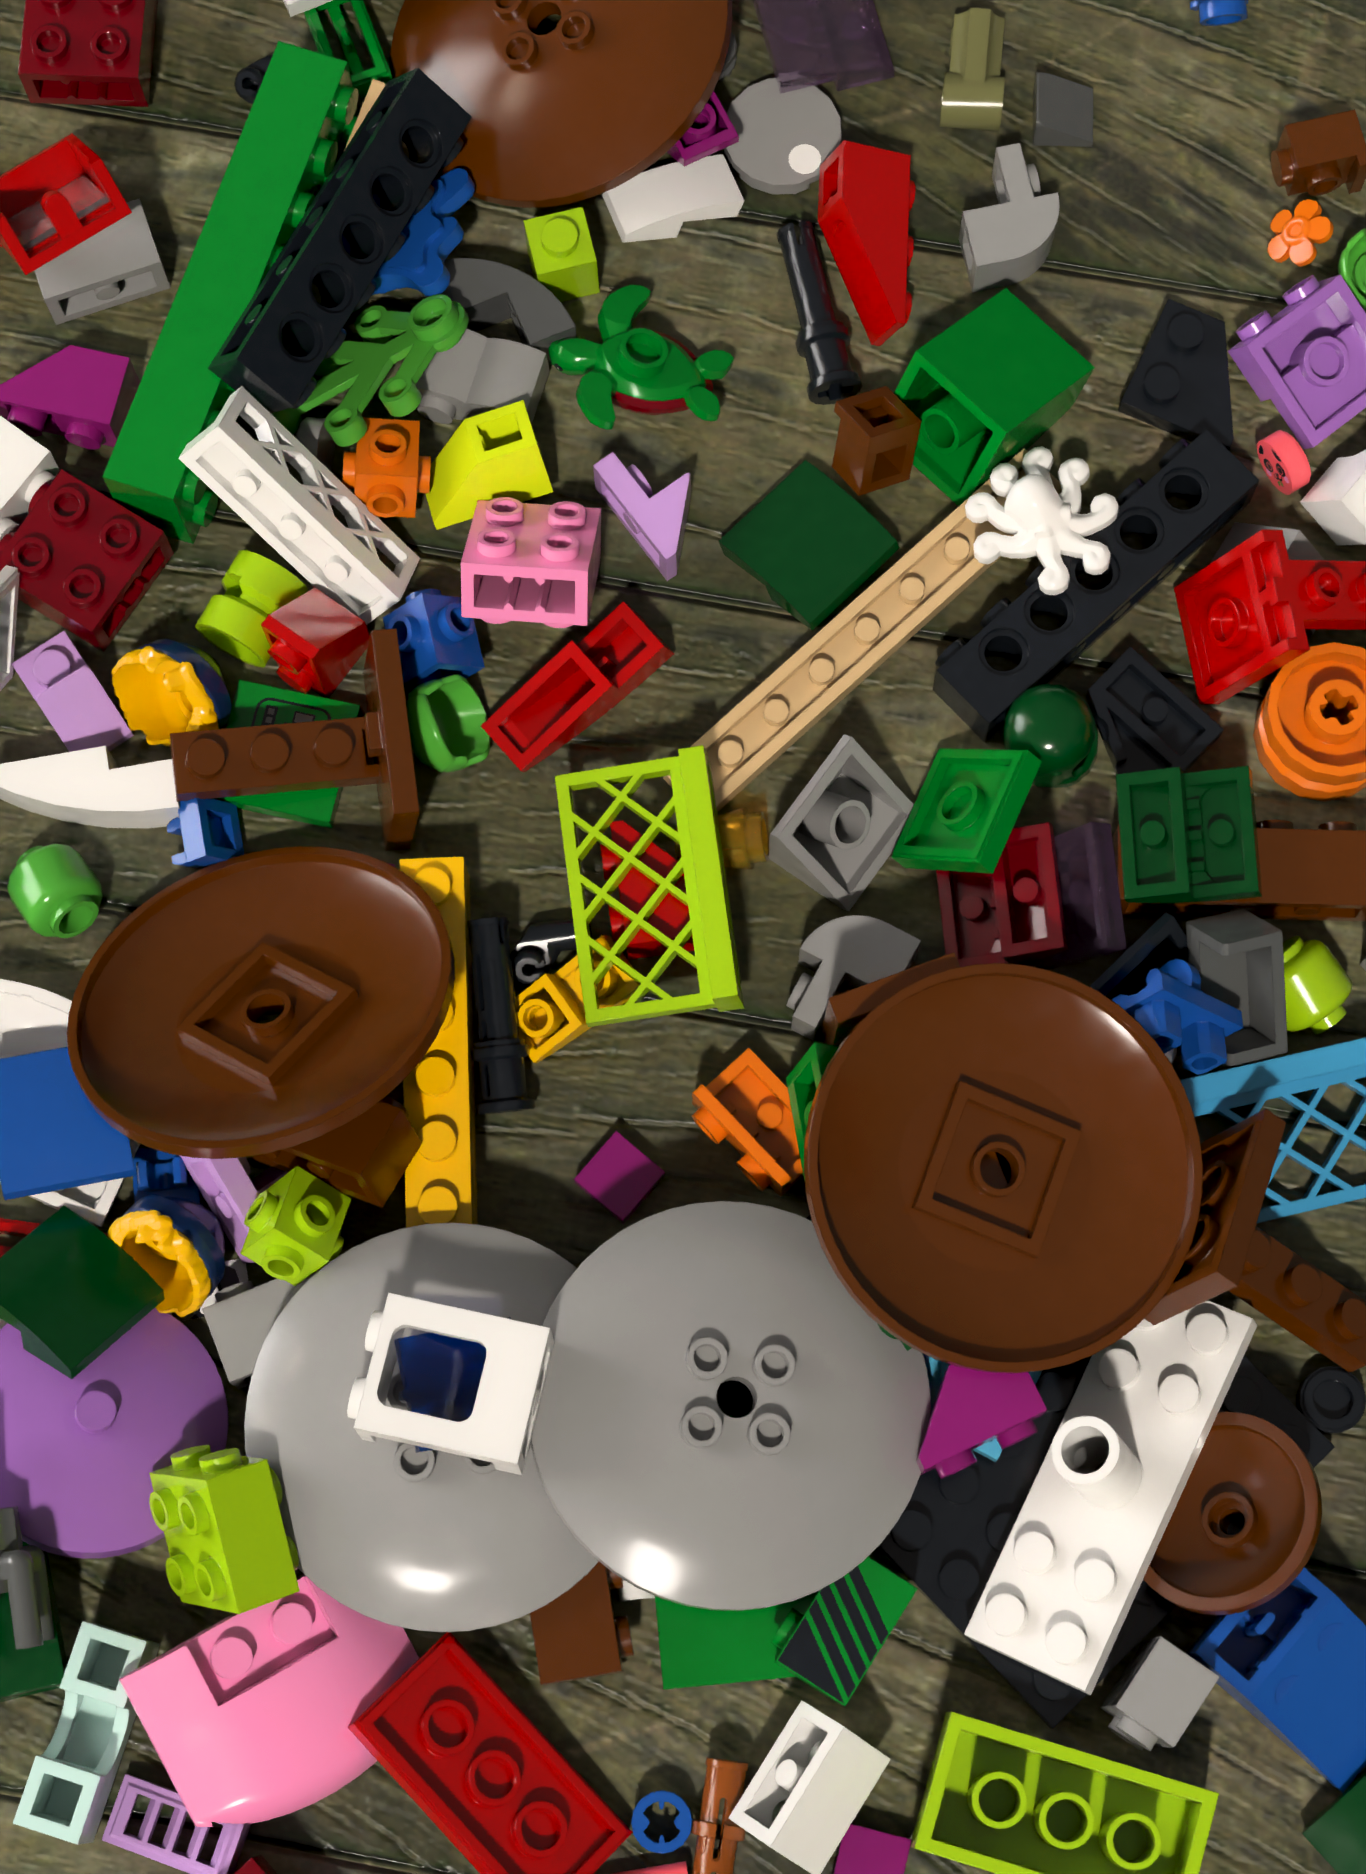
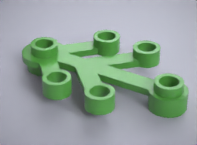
M443 294L432 295L423 299L414 306L411 312L387 311L381 305L365 309L358 315L354 323L355 329L364 342L344 340L339 349L331 357L323 360L316 370L315 375L326 376L317 380L316 387L309 398L296 409L288 408L271 414L293 435L302 421L301 414L349 389L340 405L326 417L324 427L338 446L346 447L355 444L365 435L368 428L367 422L361 414L393 364L402 359L404 361L396 375L388 379L381 386L378 396L390 415L394 417L406 416L419 406L422 395L416 383L436 352L447 351L461 340L469 321L465 309L460 303L452 301ZM394 335H399L398 337L390 340Z

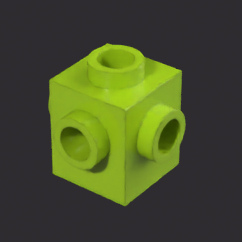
M297 1165L272 1186L260 1193L250 1206L244 1220V1224L250 1229L240 1254L262 1266L264 1271L270 1276L297 1286L318 1269L321 1270L330 1261L339 1256L344 1244V1238L339 1233L351 1198Z

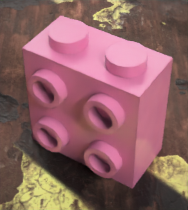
M499 497L490 501L478 500L461 560V617L478 618L492 624L522 621L543 623L553 628H566L572 625L587 626L600 567L601 508L584 507L579 503L571 501L557 502L552 505L522 503L510 497Z

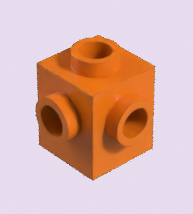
M363 417L367 422L368 428L365 435L357 442L356 452L344 451L342 483L348 489H354V495L375 516L383 518H415L417 493L429 494L431 456H419L420 421Z

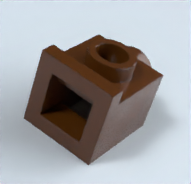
M1355 109L1284 126L1277 149L1271 153V169L1275 183L1278 187L1285 186L1288 196L1308 192L1309 195L1313 196L1323 195L1336 190L1344 183H1346L1349 194L1361 191L1366 179V143Z
M888 386L836 401L834 412L841 420L832 468L858 496L909 480L921 420Z

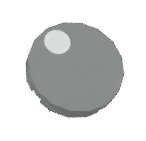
M793 77L767 78L748 86L731 102L727 115L739 135V142L724 148V154L729 164L731 162L733 168L740 173V179L751 188L772 195L797 194L809 189L811 183L819 180L820 165L841 144V118L832 100L814 84Z

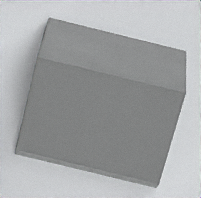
M844 734L771 832L769 859L839 908L850 911L894 851L914 804L855 739Z

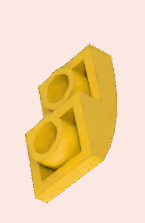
M601 935L595 940L609 951L615 944L608 935ZM592 949L595 970L604 958ZM622 953L619 958L632 967ZM577 955L554 974L545 973L515 997L519 1038H525V1043L529 1044L530 1054L528 1056L533 1063H539L591 1028L588 1027L585 1019ZM613 965L597 985L599 1008L623 1005L640 984Z

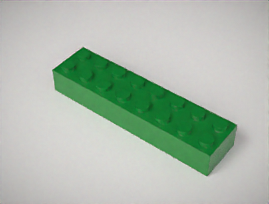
M278 41L102 476L115 502L163 530L166 536L194 544L200 527H208L214 517L218 496L178 458L190 441L214 423L229 396L235 392L233 388L209 370L208 367L345 150L359 115L357 106L359 93L358 89L353 87L347 61ZM239 415L236 422L241 425L243 418Z

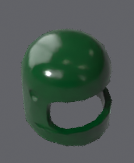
M1042 684L1026 690L1013 701L1006 715L1004 725L1005 750H1029L1042 761L1032 783L1037 787L1066 788L1077 784L1090 773L1097 759L1098 732L1088 703L1076 691L1062 685ZM1087 756L1084 764L1077 770L1073 771L1074 768Z

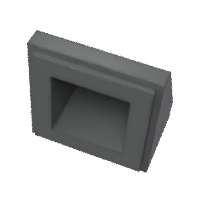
M1037 72L1033 88L1032 145L1092 147L1093 88L1050 73Z

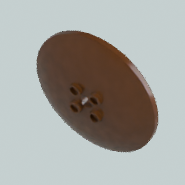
M404 0L393 33L390 52V72L392 79L416 68L421 69L472 116L460 136L464 141L461 151L449 165L439 170L437 174L440 177L451 170L462 168L467 171L475 184L473 197L499 205L539 208L571 204L595 197L637 176L670 150L691 127L710 98L724 67L732 29V0ZM554 14L561 15L557 27L552 32L545 35L536 34L537 26L544 18Z
M297 846L252 852L218 862L178 880L140 905L117 926L94 954L78 983L68 1016L67 1043L73 1072L95 1111L111 1127L149 1148L192 1158L223 1159L266 1154L302 1144L345 1125L369 1110L394 1090L422 1060L438 1035L452 999L455 981V959L452 943L441 913L421 886L404 872L374 857L345 849ZM281 1013L279 1017L271 1022L256 1023L263 1014L273 1015Z
M975 964L942 971L901 989L876 1006L853 1028L827 1065L815 1092L808 1116L804 1141L805 1188L813 1226L834 1273L850 1296L867 1315L888 1333L929 1357L960 1368L1011 1374L1042 1371L1074 1363L1114 1344L1133 1330L1167 1293L1183 1266L1185 1257L1192 1244L1199 1218L1203 1172L1200 1139L1191 1105L1172 1064L1148 1032L1118 1004L1097 990L1073 978L1050 970L1018 964ZM987 1152L1000 1153L1010 1164L1011 1178L1003 1189L989 1186L981 1176L980 1163Z

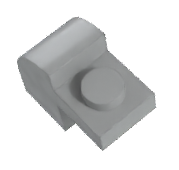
M1020 143L996 147L992 180L999 204L967 210L962 213L959 242L972 293L1012 285L1030 277L1045 262L1052 247L1059 216V195L1057 192L1041 196L1036 166L1034 163L1025 164Z
M863 915L839 917L815 929L799 949L798 964L816 973L812 977L804 972L789 997L786 1006L795 1011L792 1016L791 1030L814 1041L823 1025L830 997L839 995L843 987L852 990L911 968L918 955L921 940L887 922Z

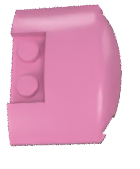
M302 1574L296 1577L299 1592L241 1614L233 1613L119 1678V1681L194 1825L197 1827H213L212 1822L253 1824L284 1816L312 1805L338 1791L377 1762L376 1758L348 1727L419 1659L404 1628L389 1625L358 1613L318 1588L306 1575Z

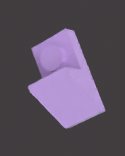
M614 452L610 453L593 465L595 489L668 581L678 573L691 499V474L689 472L652 496V489L641 471L633 464L625 468Z
M62 631L11 663L69 752L106 746L111 751L134 736L65 631Z
M180 1156L210 1209L219 1218L223 1231L242 1263H254L240 1254L250 1229L244 1224L246 1214L257 1196L288 1172L271 1167L250 1180L248 1176L250 1174V1166L246 1157L210 1159Z

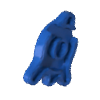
M456 168L437 180L432 181L431 185L435 187V192L431 200L419 213L411 216L402 230L406 235L405 242L395 256L386 263H382L373 278L377 285L372 295L400 288L416 289L425 296L441 294L450 284V273L445 266V260L464 236L461 225L455 217L450 216L462 207L473 196L475 191V184L466 170ZM375 193L373 198L380 207L379 195ZM342 234L343 246L347 253L351 255L350 243L346 236Z

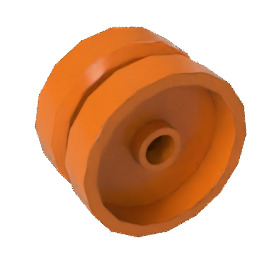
M1337 642L1311 646L1309 651L1285 664L1271 683L1257 711L1253 737L1259 761L1275 783L1298 797L1326 802L1352 797L1366 787V649Z

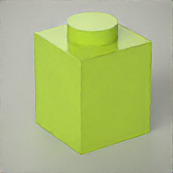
M583 207L523 220L527 252L534 279L549 289L560 302L600 293L597 260Z

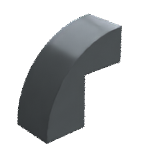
M455 258L445 260V266L450 273V284L441 294L448 296L452 301L458 302L463 306L469 318L466 329L477 332L511 318L522 344L545 352L548 364L551 363L548 348L552 342L566 337H577L576 326L562 303L549 289L528 274L511 266L484 259ZM421 293L424 299L429 297Z

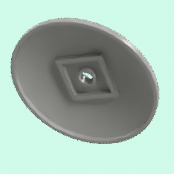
M716 1201L671 1208L632 1224L600 1245L566 1281L549 1308L542 1326L551 1329L554 1346L530 1442L534 1462L548 1497L573 1536L594 1558L628 1583L661 1599L689 1607L721 1611L768 1608L792 1602L817 1592L845 1576L862 1563L883 1542L900 1519L921 1475L916 1460L931 1417V1396L923 1353L913 1348L907 1351L899 1339L890 1338L883 1333L877 1322L867 1315L850 1296L834 1273L820 1245L812 1221L775 1207L748 1202ZM734 1380L748 1387L752 1394L753 1404L747 1416L733 1418L721 1411L716 1400L717 1390L721 1383Z
M465 1223L423 1224L401 1228L376 1236L349 1249L313 1275L290 1299L267 1335L253 1369L247 1394L244 1421L245 1452L247 1457L267 1459L269 1467L276 1473L282 1488V1502L279 1505L286 1536L291 1537L297 1549L299 1559L297 1568L318 1588L358 1613L389 1625L432 1632L471 1631L497 1626L521 1618L546 1606L569 1591L599 1562L573 1536L556 1512L536 1468L531 1445L529 1446L523 1475L496 1470L492 1462L376 1437L375 1442L362 1440L354 1429L356 1419L348 1418L347 1416L348 1402L353 1383L357 1376L367 1377L373 1352L365 1350V1337L369 1320L374 1310L384 1311L388 1293L542 1326L552 1303L566 1281L577 1269L573 1264L539 1243L506 1230ZM404 1328L385 1406L429 1415L439 1405L453 1404L463 1411L465 1418L468 1419L474 1408L486 1359L485 1347L476 1342L412 1328Z

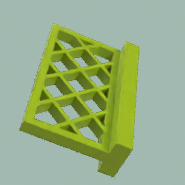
M704 745L678 749L679 756L555 776L585 1019L588 1027L717 1008L719 1012L744 1009L711 764ZM671 776L673 796L657 817L631 799L645 779ZM628 782L622 791L612 785ZM599 787L615 800L595 826L592 827L574 814L572 791ZM624 806L651 824L630 852H627L603 834ZM674 813H676L678 832L666 824ZM576 826L588 834L580 845H578ZM659 832H662L679 844L681 850L680 860L666 878H663L639 860ZM596 842H599L623 860L602 888L584 877L581 868L582 860ZM632 867L659 886L638 914H635L611 896ZM683 873L686 894L674 886ZM584 888L595 895V898L588 907H586ZM668 893L688 906L690 920L674 941L646 922ZM605 903L631 921L610 951L592 939L589 931V923ZM640 929L668 948L646 977L619 958ZM691 936L693 938L695 956L682 948ZM592 949L604 958L595 970ZM676 955H678L697 969L700 993L672 997L655 985V983ZM613 965L640 984L625 1005L599 1008L597 985ZM649 991L660 998L658 1000L641 1002Z

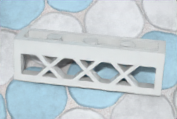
M243 386L238 388L229 396L214 423L190 441L178 459L309 583L364 620L367 625L401 600L420 557L385 523L370 513L367 506ZM239 415L255 429L258 441L254 440L236 422ZM286 462H289L300 473L303 484H300L289 473ZM331 505H334L345 516L349 528H346L334 516ZM376 548L396 565L393 572L379 559Z

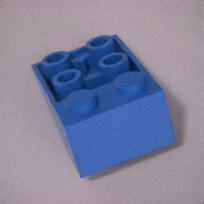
M1306 1568L1302 1569L1300 1574L1286 1589L1268 1602L1243 1612L1217 1615L1186 1652L1187 1655L1218 1675L1219 1679L1216 1683L1341 1793L1348 1788L1365 1767L1366 1625L1336 1594Z

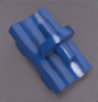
M1175 959L1168 961L1160 969L1154 968L1150 970L1146 977L1147 986L1139 993L1131 996L1120 994L1113 998V1002L1139 1022L1156 1041L1163 1053H1167L1180 1046L1182 1068L1197 1075L1204 1074L1226 1063L1225 1037L1243 1028L1242 1011L1205 994L1201 990L1199 970L1184 960Z

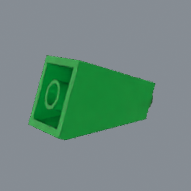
M1004 288L917 349L894 391V394L921 420L913 465L959 507L990 479L992 470L997 465L1008 463L1023 448L1027 450L1073 406L1095 367L1012 292Z

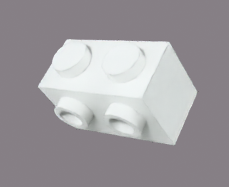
M801 1700L728 1819L809 1873L821 1874L891 1759L838 1722Z

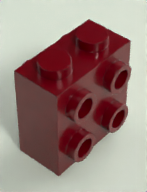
M25 0L18 75L30 103L149 107L158 0Z
M61 469L51 484L45 483L35 492L29 504V514L15 533L10 532L1 539L0 571L6 565L18 568V573H20L18 599L104 652L174 552L163 530Z

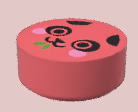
M1277 430L1258 441L1257 453L1260 463L1272 484L1280 492L1290 495L1310 482L1311 468L1308 459L1292 435L1288 432Z

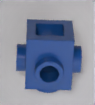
M438 589L419 590L408 595L405 598V604L383 617L385 629H397L404 688L415 689L419 684L454 674H459L466 679L485 668L474 618L461 617V597L442 595Z

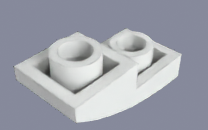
M723 154L706 156L685 167L681 163L675 162L641 172L616 188L604 192L602 195L622 243L677 238L683 222L737 217L744 203L743 196Z

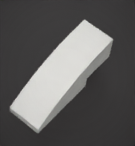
M100 746L0 764V799L29 812L65 822L105 828L149 829L167 827L171 820L179 817L180 801L176 802L172 759L117 768V763L107 747Z

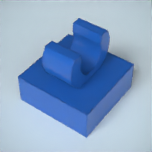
M200 798L179 802V817L167 824V832L182 836L184 852L172 856V864L190 868L208 867L218 862L244 855L236 805L215 799Z
M149 1147L138 1149L133 1159L136 1176H133L134 1202L146 1195L186 1198L194 1200L203 1206V1195L179 1155L169 1154Z

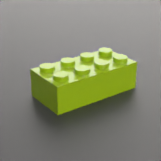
M951 1711L945 1714L910 1846L914 1849L995 1874H1199L1219 1793Z

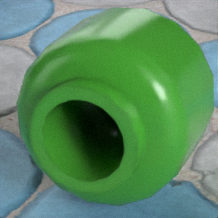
M63 844L35 846L24 852L11 872L7 885L10 899L33 931L44 937L70 938L84 932L96 920L103 897V890L99 879L80 853L69 845Z

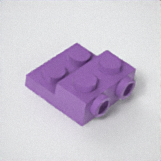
M1341 274L1320 282L1317 281L1314 275H1311L1294 285L1282 296L1288 305L1273 317L1265 310L1249 319L1235 331L1241 341L1228 350V353L1259 400L1271 399L1303 449L1314 448L1366 408V313Z

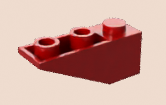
M844 140L820 165L818 223L871 345L881 346L907 323L912 308V295L909 291H906L907 268L911 262L914 250L913 237L908 235L909 212L913 206L916 192L915 182L910 180L911 155Z

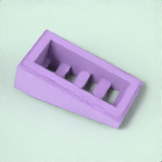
M125 1774L102 1841L189 1874H234L251 1824L218 1823L223 1825L211 1862L199 1858L210 1827L195 1826L187 1852L175 1850L188 1814L178 1792L145 1779ZM138 1794L151 1799L139 1833L135 1836L125 1831ZM163 1804H167L175 1808L161 1845L150 1840Z

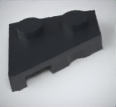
M1168 298L1121 400L1118 411L1190 442L1194 441L1207 429L1220 443L1230 450L1234 436L1225 322Z
M1129 647L1088 689L1085 697L1116 774L1180 767L1183 773H1186L1220 738L1224 730L1132 647Z

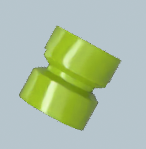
M239 550L221 582L226 593L224 595L212 596L198 619L195 628L207 641L230 656L249 665L265 667L271 656L268 653L270 645L261 626L262 622L269 614L309 590L297 576L276 562L248 550Z

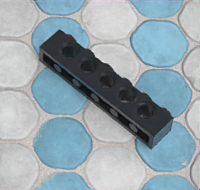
M416 68L387 82L208 367L209 370L235 391L243 386L270 413L288 408L296 409L312 394L317 384V380L313 377L321 362L331 357L344 342L347 331L343 326L351 313L360 309L372 296L377 285L373 278L382 263L389 261L400 250L406 239V235L402 232L411 216L419 213L431 200L435 192V187L431 185L439 170L449 165L463 147L464 141L460 136L472 116L421 69ZM402 141L406 144L408 148L409 158L405 155L403 151ZM372 187L379 195L380 207L373 198ZM342 234L346 236L350 243L351 255L347 253L343 246ZM312 282L320 290L321 304L317 302L313 295ZM282 330L291 341V354L283 346L281 340Z
M1207 429L1191 443L1183 438L1173 445L1159 461L1158 466L1161 470L1147 483L1141 478L1136 479L1116 499L1119 505L1117 519L1103 530L1084 537L1085 539L1098 541L1108 546L1111 553L1110 564L1105 572L1099 574L1105 581L1106 587L1100 590L1084 588L1076 579L1077 575L1085 572L1083 559L1064 556L1062 561L1070 575L1068 588L1061 594L1047 595L1040 590L1038 584V577L1045 569L1040 564L1027 578L1025 585L1028 589L1013 602L1007 597L1000 600L981 620L980 625L983 629L968 643L962 638L957 639L938 657L935 662L938 669L936 670L933 691L983 742L1005 724L1006 715L1015 699L1030 688L1042 684H1050L1250 503L1259 479ZM1174 493L1183 494L1193 502L1194 507L1188 510L1174 508L1168 503L1165 496ZM1126 533L1141 534L1149 541L1150 547L1143 550L1132 549L1122 541L1121 536ZM1039 612H1049L1060 620L1062 626L1056 630L1046 631L1038 628L1033 623L1031 616ZM994 652H1004L1012 656L1018 666L1010 671H998L993 669L985 658Z

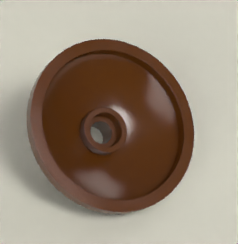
M1218 1412L1144 1576V1581L1171 1603L1189 1611L1210 1615H1227L1253 1609L1268 1602L1286 1589L1307 1564L1316 1545L1322 1519V1498L1319 1482L1312 1464L1298 1444L1280 1428L1262 1418L1239 1412ZM1244 1516L1245 1524L1243 1529L1235 1535H1229L1228 1526L1230 1522L1236 1517Z

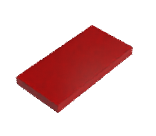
M446 1632L348 1727L480 1874H594L633 1833L450 1632Z

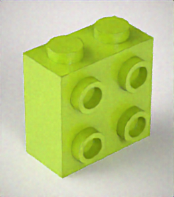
M200 1445L170 1455L172 1465L149 1473L154 1490L149 1498L150 1510L156 1525L164 1531L170 1555L166 1560V1574L171 1588L176 1595L180 1596L181 1602L241 1614L300 1591L295 1574L299 1564L297 1549L291 1537L286 1536L279 1505L282 1502V1488L276 1473L269 1467L267 1459L241 1456L239 1448L224 1449L212 1453L210 1445Z

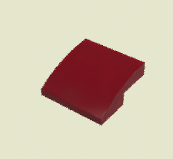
M1050 822L1012 829L993 874L936 870L945 954L955 952L960 967L992 963L1020 965L1068 950L1053 825Z

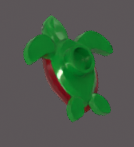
M628 285L619 288L604 300L598 314V326L603 341L602 344L589 341L583 337H566L552 342L548 348L551 363L558 371L567 375H584L577 386V402L590 423L606 430L612 429L615 425L616 417L613 404L631 412L647 415L670 414L690 409L702 420L717 421L720 414V405L717 396L713 394L711 380L722 379L731 369L734 360L730 353L723 350H712L697 358L686 346L667 334L646 328L633 329V320L649 303L651 291L641 285Z

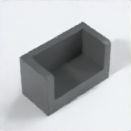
M1244 908L1187 921L1188 963L1194 965L1199 970L1201 990L1205 994L1242 1011L1243 1028L1225 1037L1227 1053L1225 1064L1236 1066L1288 1053L1282 930Z

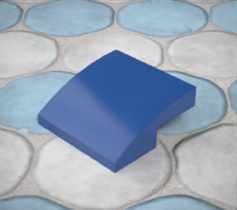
M68 1047L0 1059V1181L4 1200L136 1176L130 1139L111 1127L90 1104L73 1072Z

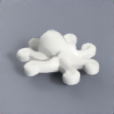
M1041 446L1032 448L1024 455L1022 468L1026 476L1019 480L1016 467L1009 463H1000L992 470L990 475L991 488L997 495L1006 498L1004 507L989 493L978 492L969 497L965 504L966 517L973 523L989 521L1000 531L1014 535L1006 536L996 532H985L977 536L973 546L974 556L979 563L990 564L1000 556L1015 559H1027L1037 556L1045 568L1038 577L1040 590L1047 595H1058L1068 588L1070 582V575L1062 561L1061 555L1083 559L1085 572L1091 575L1102 574L1108 569L1111 560L1108 546L1098 541L1085 539L1084 537L1101 531L1117 519L1119 505L1114 496L1103 493L1094 497L1090 504V513L1079 514L1082 503L1080 486L1090 477L1089 465L1081 458H1071L1063 462L1058 471L1062 492L1058 494L1049 474L1054 462L1053 455L1049 449Z

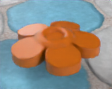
M1312 199L1303 200L1296 206L1294 215L1289 210H1282L1273 218L1270 229L1277 236L1271 239L1267 250L1269 256L1274 261L1282 263L1290 257L1295 265L1299 267L1306 266L1314 261L1317 256L1314 243L1322 244L1331 238L1334 229L1333 223L1327 217L1321 216L1322 207L1317 201Z

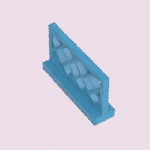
M1366 1037L1180 1080L1194 1117L1217 1112L1234 1124H1238L1258 1113L1266 1100L1280 1098L1301 1111L1287 1136L1280 1143L1269 1183L1286 1156L1313 1172L1316 1176L1304 1196L1292 1201L1285 1199L1267 1187L1265 1197L1277 1204L1262 1207L1257 1223L1366 1198V1182L1365 1184L1351 1186L1330 1173L1348 1142L1366 1152V1141L1354 1134L1366 1114V1087L1355 1081L1356 1079L1366 1077ZM1341 1083L1363 1097L1345 1128L1315 1110L1330 1085ZM1314 1089L1307 1103L1291 1095ZM1252 1104L1244 1118L1229 1110ZM1309 1118L1339 1135L1338 1140L1321 1167L1291 1148ZM1325 1181L1339 1189L1317 1194Z

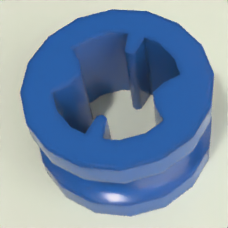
M664 1790L651 1792L643 1797L633 1810L631 1820L633 1835L639 1844L650 1852L659 1854L674 1852L684 1845L691 1833V1810L685 1800L674 1792ZM655 1802H659L661 1810L664 1809L665 1802H669L680 1812L674 1820V1824L680 1832L671 1841L665 1842L664 1834L660 1835L659 1842L654 1841L644 1831L650 1823L648 1816L644 1812L648 1806Z

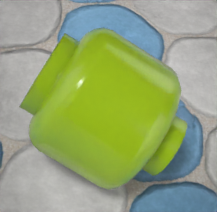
M1298 935L1284 941L1287 1031L1295 1032L1310 1027L1315 1034H1320L1334 1026L1346 1015L1347 1011L1342 1004L1350 995L1352 981L1323 942L1315 939L1303 942Z

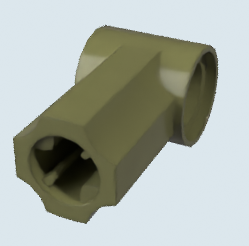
M970 8L966 12L954 14L949 50L950 65L949 72L944 74L939 127L999 132L1005 85V77H1000L1005 18L997 16L991 9Z

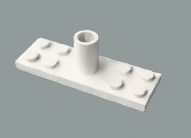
M1207 1300L1156 1325L1143 1319L1133 1330L1117 1342L1092 1355L964 1635L1088 1695L1092 1694L1257 1328L1253 1318ZM1106 1461L1100 1469L1095 1471L1102 1462Z

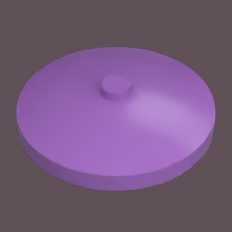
M154 1308L76 1377L70 1379L23 1348L21 1332L7 1323L0 1330V1508L18 1506L22 1541L29 1545L38 1546L43 1551L65 1557L90 1559L127 1554L164 1538V1531L156 1525L150 1510L149 1498L154 1490L149 1473L172 1465L170 1455L183 1449L210 1445L211 1452L213 1453L224 1450L226 1447L228 1434L226 1394L216 1365L206 1348L183 1323L171 1314L159 1313Z

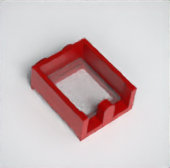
M73 133L0 175V247H3L25 275L132 213L102 159Z

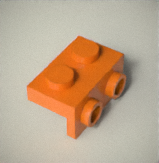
M747 1048L706 1087L701 1084L692 1092V1104L698 1109L692 1115V1118L714 1143L719 1144L725 1138L742 1157L736 1162V1165L760 1191H764L770 1185L781 1197L804 1176L788 1088L750 1048Z

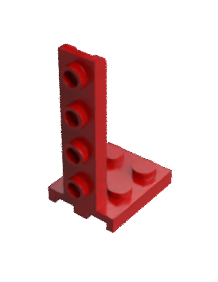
M1260 530L1174 587L1199 704H1220L1309 651L1310 648L1305 629L1366 630V561L1289 560L1283 530Z

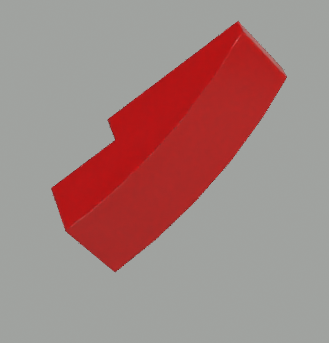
M623 601L578 644L571 640L495 711L481 727L517 768L524 773L553 754L606 714L651 676L674 653L635 609Z

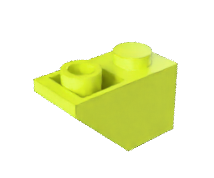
M524 400L464 419L432 462L429 494H425L436 530L473 519L478 500L490 501L499 497H510L525 502L554 492Z

